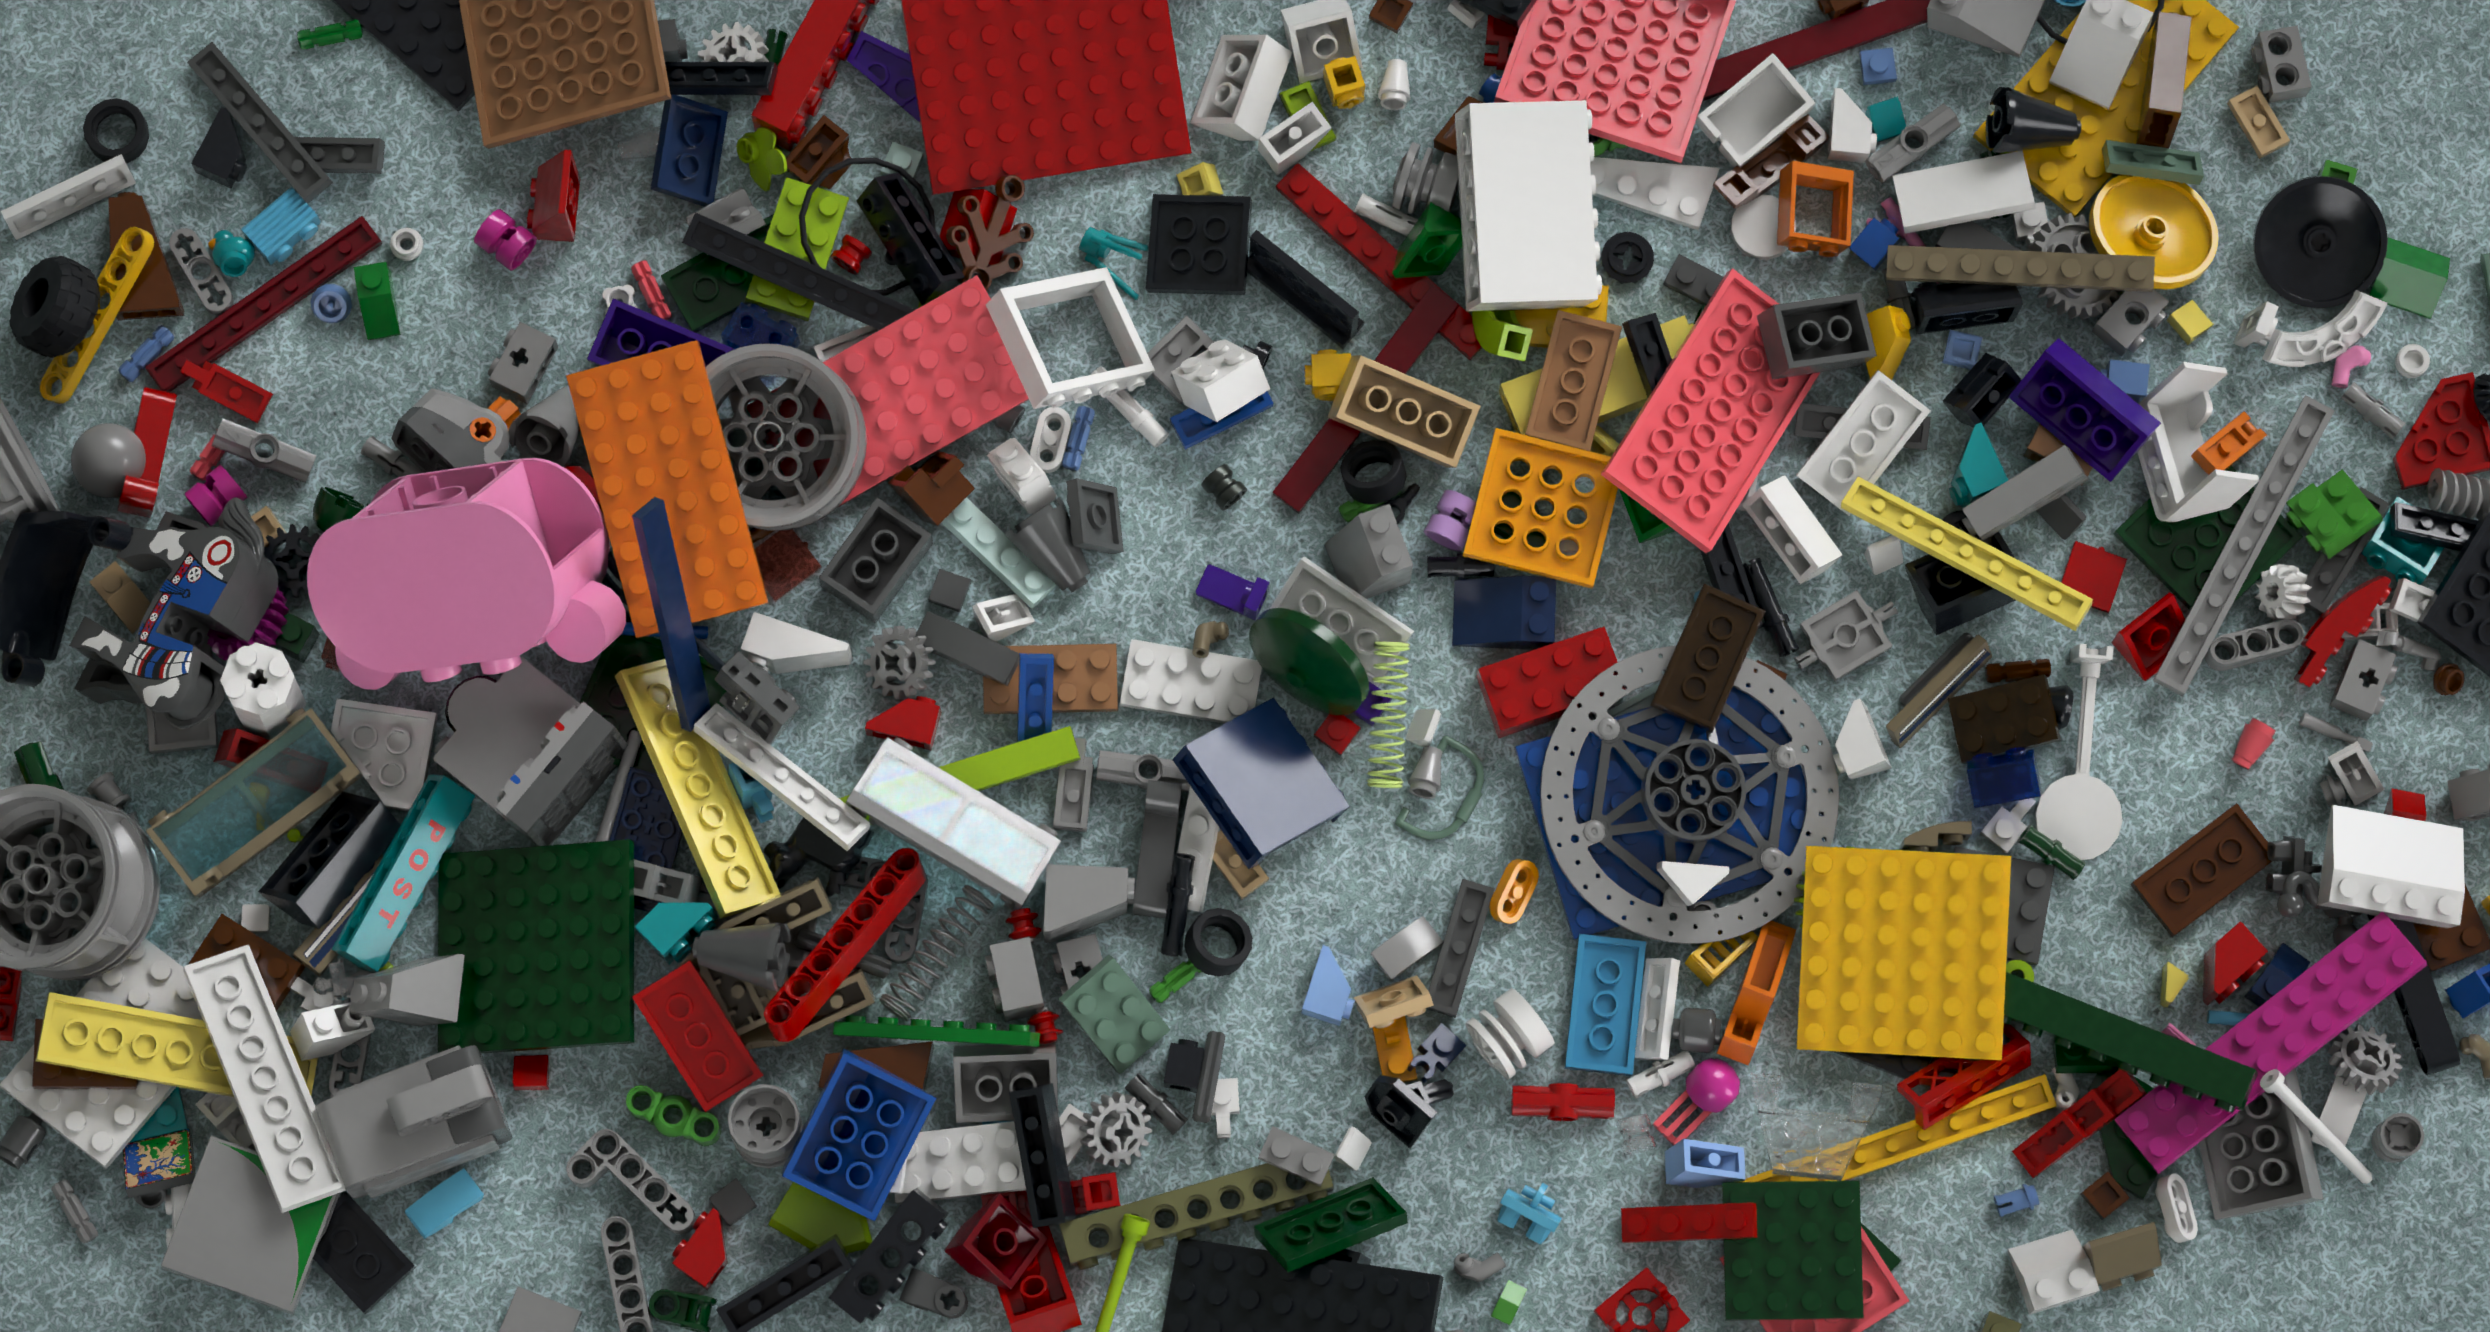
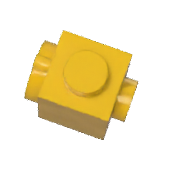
M1356 56L1337 58L1324 65L1323 79L1333 107L1351 109L1365 100V83Z
M1325 349L1318 351L1317 354H1311V365H1305L1304 372L1305 385H1311L1314 398L1322 401H1334L1351 359V353L1337 354L1336 350Z

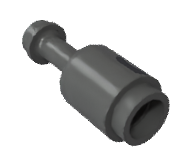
M33 1112L28 1117L23 1115L17 1116L0 1141V1159L16 1169H20L23 1163L27 1164L46 1135V1131L41 1125L43 1120Z

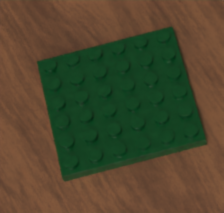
M626 839L443 853L439 861L438 956L454 954L465 956L457 1022L438 1024V1053L456 1046L465 1048L474 1045L477 1046L482 1054L634 1043V1000L632 998L634 995V841Z

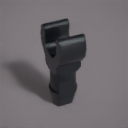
M1416 483L1410 485L1395 500H1390L1384 504H1390L1391 508L1395 507L1399 510L1400 514L1395 518L1397 524L1402 522L1405 510L1420 490V486Z

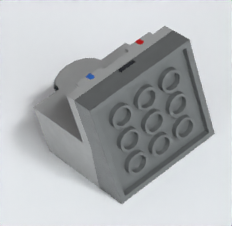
M520 655L522 663L514 669L499 673L501 677L498 681L489 676H473L463 680L452 690L446 702L445 715L447 724L454 733L450 738L446 736L438 743L434 750L436 755L433 757V760L457 782L535 845L540 847L552 845L614 771L616 765H613L615 760L613 757L622 759L628 744L615 726L585 702L580 704Z

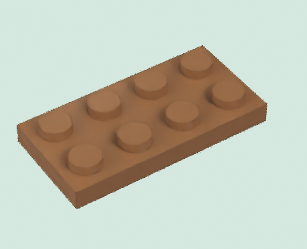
M1561 310L1557 311L1525 435L1590 451L1622 326Z
M1116 644L1005 646L1017 653L1053 654L1052 713L1118 711ZM1019 665L1008 686L983 676L984 714H1018Z

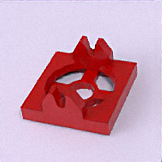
M1647 1267L1594 1309L1595 1314L1610 1332H1631L1635 1328L1639 1330L1646 1329L1647 1332H1661L1654 1323L1655 1312L1664 1304L1667 1308L1668 1319L1662 1332H1677L1690 1322V1319L1679 1307L1675 1296L1668 1292L1666 1285L1658 1281ZM1646 1290L1658 1296L1647 1304L1644 1302L1638 1303L1630 1293ZM1621 1300L1629 1309L1628 1321L1622 1326L1617 1321L1616 1316ZM1638 1306H1644L1651 1312V1321L1645 1326L1637 1325L1632 1319V1312Z

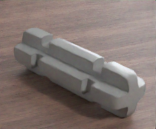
M66 1179L59 1181L52 1186V1192L58 1201L61 1200L60 1206L72 1227L77 1229L75 1232L82 1243L94 1240L98 1236V1232L93 1223H89L90 1217L76 1194L73 1195V1187Z

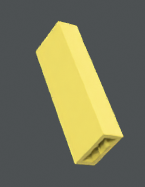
M1685 315L1660 324L1672 359L1694 326L1693 323L1688 324ZM1627 337L1618 341L1597 424L1644 406L1648 399ZM1542 369L1500 384L1499 394L1515 433L1523 435L1526 433Z

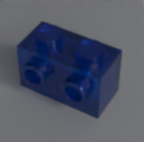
M742 302L721 334L723 344L734 349L754 344H780L797 348L800 340L799 335L796 333L797 329L790 323L781 319L779 322H776L767 317L768 312L762 307L753 303L749 307Z
M2016 747L2007 750L2004 755L1993 756L1992 753H1983L1974 756L1973 760L1967 761V775L1974 808L2041 797L2042 787L2034 749L2026 750L2025 747Z

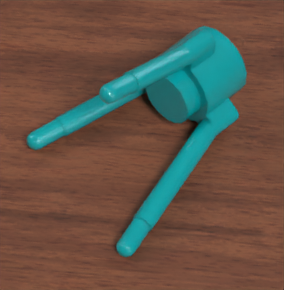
M1089 227L1081 240L1079 250L1086 253L1085 261L1100 269L1107 266L1099 260V257L1105 259L1111 249L1140 260L1142 259V254L1124 246L1147 251L1148 245L1110 234L1102 229L1099 231ZM1108 268L1114 283L1134 300H1138L1139 295Z

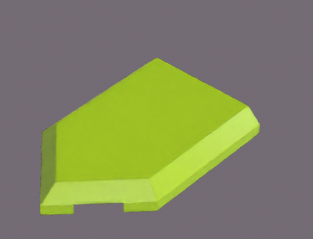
M795 1182L791 1184L768 1224L808 1249H812L837 1234L848 1253L865 1250L872 1243V1237L865 1216Z

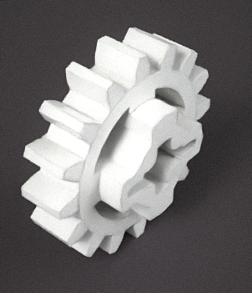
M735 22L733 29H730L726 23L723 24V32L721 33L713 29L711 31L713 39L711 41L703 39L702 41L707 47L706 50L698 51V56L703 60L701 62H769L764 54L769 52V49L763 43V37L758 32H755L750 25L743 28L739 22ZM745 41L750 43L751 50L747 49Z

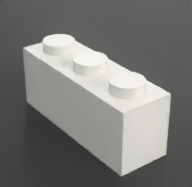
M1785 475L1760 487L1742 504L1800 585L1825 572L1843 556Z

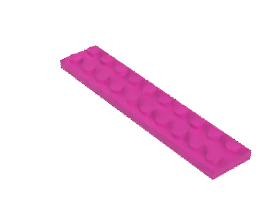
M2381 912L2205 1050L2256 1069L2258 1075L2246 1102V1107L2265 1092L2260 1086V1081L2268 1071L2277 1069L2283 1076H2286L2425 968L2427 961L2384 912ZM2170 1083L2169 1088L2158 1085L2114 1120L2159 1174L2240 1110L2234 1109L2233 1114L2213 1106L2215 1100L2202 1096L2201 1101L2183 1095L2181 1093L2182 1087Z

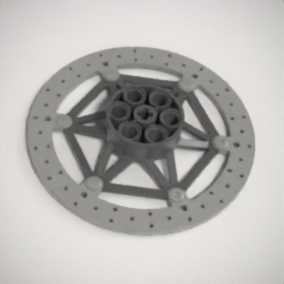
M1667 646L1635 654L1606 669L1588 683L1564 711L1551 735L1541 771L1540 803L1544 830L1552 853L1570 884L1586 902L1613 923L1633 933L1668 943L1705 944L1724 941L1744 935L1767 924L1795 902L1794 898L1803 894V891L1799 890L1796 884H1800L1799 881H1802V884L1805 883V878L1801 873L1805 871L1806 846L1830 847L1834 837L1839 807L1838 775L1829 741L1809 705L1780 676L1748 657H1745L1733 687L1748 694L1770 711L1791 738V742L1780 746L1727 703H1725L1721 714L1767 750L1766 753L1732 755L1718 744L1716 728H1714L1712 733L1706 731L1707 740L1690 739L1695 725L1686 721L1677 742L1669 747L1629 732L1627 730L1628 727L1666 712L1651 707L1616 721V719L1608 714L1607 710L1630 692L1645 685L1661 681L1664 675L1662 671L1666 670L1676 647ZM1589 713L1595 714V720L1589 719ZM1591 732L1601 739L1590 820L1578 824L1573 803L1574 773L1581 748ZM1623 741L1655 752L1656 757L1645 768ZM1802 746L1807 747V753L1801 751ZM1611 748H1614L1642 781L1638 792L1607 815H1603L1602 810ZM1692 750H1700L1704 753L1706 757L1704 766L1698 767L1691 762L1690 753ZM1661 762H1668L1673 765L1675 769L1673 778L1666 779L1659 773ZM1768 763L1766 767L1745 782L1740 765ZM1801 765L1806 789L1805 815L1797 843L1791 855L1787 856L1778 849L1789 768ZM1719 771H1726L1732 776L1731 787L1725 788L1718 784L1716 777ZM1776 773L1777 778L1768 840H1765L1743 807L1746 793L1771 774ZM1692 783L1696 784L1695 788L1697 791H1701V795L1699 794L1695 797V800L1691 799L1690 792H1686V788H1689ZM1657 795H1663L1669 799L1670 809L1668 812H1660L1656 809L1654 799ZM1638 803L1642 804L1647 821L1611 825V823ZM1721 804L1725 806L1728 811V817L1725 821H1719L1714 818L1712 814L1713 805ZM1689 816L1696 821L1697 829L1694 833H1687L1682 829V817ZM1739 819L1757 848L1728 834L1727 829ZM1658 830L1663 834L1665 861L1676 862L1675 842H1682L1693 845V849L1686 862L1691 864H1697L1707 841L1715 839L1752 858V861L1730 869L1729 874L1715 886L1761 868L1771 874L1772 879L1760 890L1737 903L1706 911H1688L1687 905L1666 880H1663L1615 842L1612 836ZM1573 835L1578 837L1577 843L1571 841ZM1599 842L1664 894L1662 906L1658 907L1647 903L1618 886L1598 866L1588 851V847ZM1786 868L1790 869V876L1785 875L1784 870ZM1671 913L1676 915L1675 921L1670 920L1669 915Z

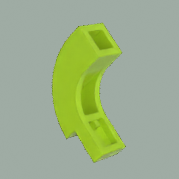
M1515 310L1472 311L1474 332L1479 344L1485 351L1525 362L1533 329L1519 324Z

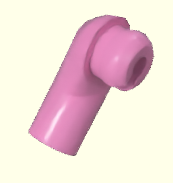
M2356 345L2338 356L2335 360L2331 385L2343 389L2347 388L2351 369L2356 366H2367L2371 361L2370 351L2365 349L2364 346Z

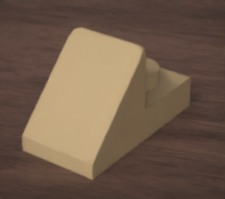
M114 561L89 582L133 634L139 629L140 621H142L150 601L118 563Z

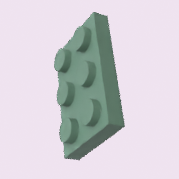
M1107 955L1058 998L1112 1068L1119 1074L1124 1072L1170 1031V1028L1111 955Z

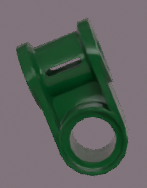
M661 1289L651 1296L649 1309L652 1317L658 1322L679 1326L680 1328L695 1332H710L711 1328L708 1326L712 1306L716 1305L717 1299L699 1294H686ZM661 1298H669L675 1304L673 1311L668 1315H661L655 1310V1305ZM701 1306L699 1318L696 1321L698 1308Z

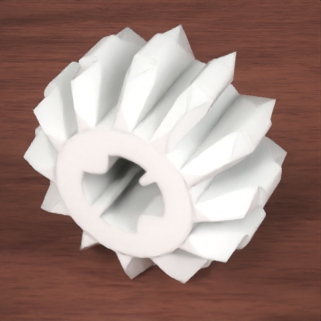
M2276 564L2271 566L2270 570L2261 572L2263 581L2255 583L2259 587V594L2255 598L2261 600L2259 610L2266 612L2267 617L2273 620L2296 619L2297 615L2305 613L2304 604L2311 602L2307 597V591L2312 587L2305 584L2308 575L2300 572L2299 567Z

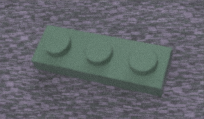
M2106 140L2102 148L2105 171L2107 173L2200 185L2204 177L2199 152Z

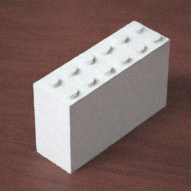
M1587 100L1469 103L1455 113L1466 311L1582 308L1596 301L1598 295L1602 292V279L1600 275H1597L1596 261L1600 259V246L1594 237V228L1598 226V212L1596 208H1593L1592 195L1596 193V179L1594 175H1591L1590 162L1594 160V145L1592 142H1589L1588 129L1592 128V112L1590 109H1587Z

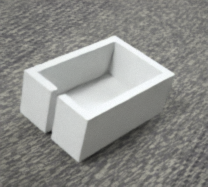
M1772 53L1697 116L1695 123L1713 144L1717 141L1721 142L1718 150L1733 167L1738 165L1741 168L1813 109L1815 102L1775 54Z

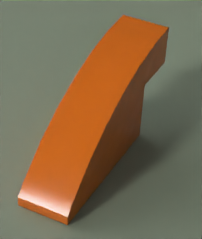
M1772 920L1761 927L1716 1054L1749 1065L1763 1024L1774 1001L1796 929Z

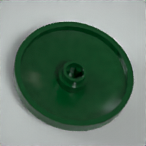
M1272 608L1264 611L1251 626L1249 632L1250 645L1259 664L1277 685L1301 703L1323 713L1348 715L1355 712L1367 698L1369 681L1360 660L1339 636L1317 620L1294 610Z

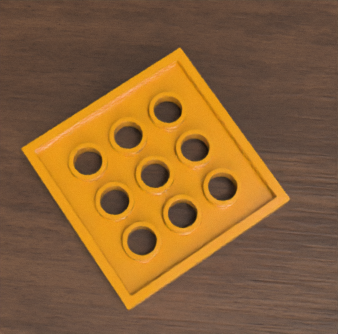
M1495 428L1463 556L1593 589L1618 487L1601 475L1611 457ZM1515 461H1523L1528 465L1529 472L1522 477L1515 476L1510 470V465ZM1548 469H1555L1560 473L1561 481L1555 485L1547 484L1542 474ZM1587 477L1593 482L1594 488L1588 493H1582L1576 489L1575 481L1578 478ZM1508 492L1518 494L1521 498L1520 505L1515 508L1505 506L1502 501L1503 495ZM1541 500L1549 501L1554 511L1548 516H1541L1535 511V504ZM1574 508L1581 509L1586 515V520L1581 524H1573L1567 518L1568 511ZM1501 523L1508 524L1513 530V535L1508 539H1500L1495 535L1494 528ZM1534 531L1540 532L1544 535L1546 542L1541 547H1532L1527 542V535ZM1564 540H1572L1577 544L1578 551L1572 556L1564 555L1559 549V544Z

